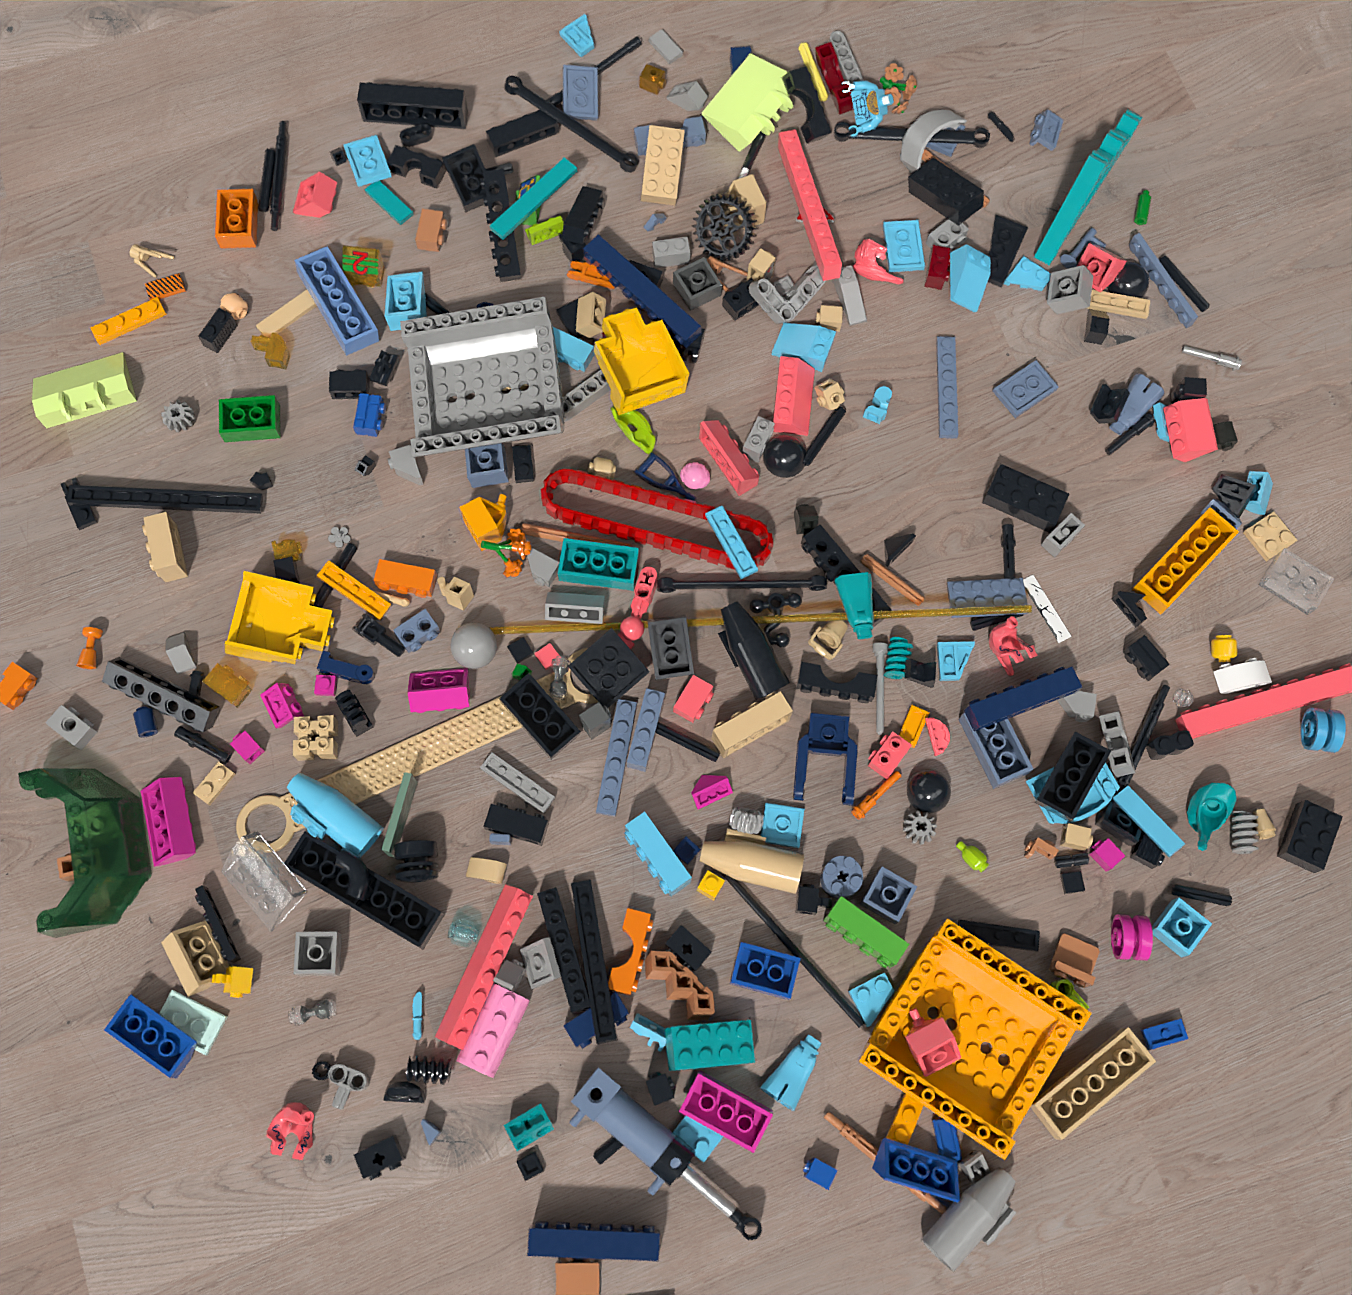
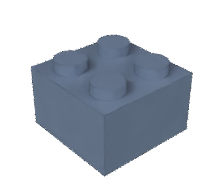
M503 443L465 449L467 478L472 488L509 482L506 450Z
M881 867L877 871L860 905L889 922L897 924L917 886Z

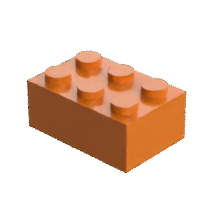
M217 190L215 238L220 248L256 247L258 199L254 190Z

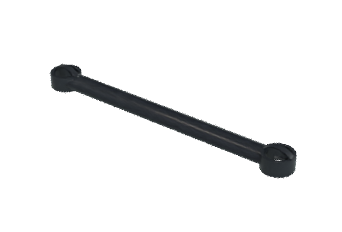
M511 75L506 78L504 89L507 93L519 95L620 163L623 171L631 173L636 170L638 159L635 155L622 152L525 87L519 77ZM508 83L516 84L518 87H512ZM625 161H630L633 165H628Z
M839 122L834 128V137L840 142H845L848 139L902 141L908 128L876 127L864 133L859 132L856 137H851L850 135L855 134L857 130L854 128L849 130L850 125L847 122ZM843 127L846 128L849 132L838 133L836 130L838 128ZM978 128L975 131L939 130L929 142L973 144L977 148H983L989 142L990 133L985 128ZM981 133L984 134L987 138L976 139L975 135Z
M814 575L809 579L676 581L670 577H663L657 580V591L661 593H671L676 590L809 588L812 591L827 589V578L821 575Z

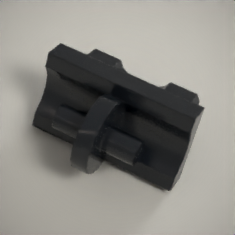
M381 350L379 357L375 361V366L369 378L370 381L382 386H388L399 356Z

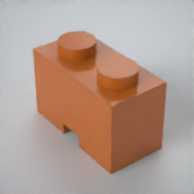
M11 662L3 673L5 677L0 682V702L14 710L22 703L27 692L34 688L38 678L14 662Z

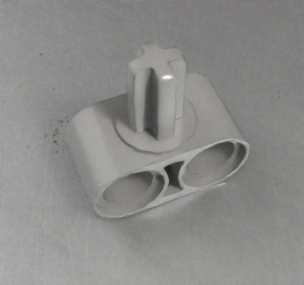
M336 1064L332 1066L328 1073L329 1079L339 1086L332 1106L337 1109H343L350 1091H364L368 1088L370 1084L369 1076L346 1065ZM339 1068L344 1070V1077L341 1080H337L335 1077V1072ZM360 1075L363 1077L364 1082L358 1088L355 1086L354 1080Z

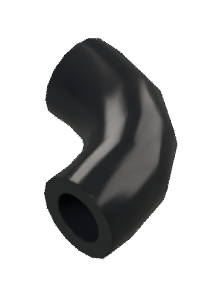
M343 848L336 859L335 867L345 871L349 877V886L345 894L365 901L370 884L368 868L361 857Z

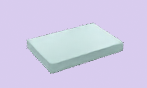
M174 990L170 992L159 1013L196 1040L195 1050L204 1055H208L228 1018Z

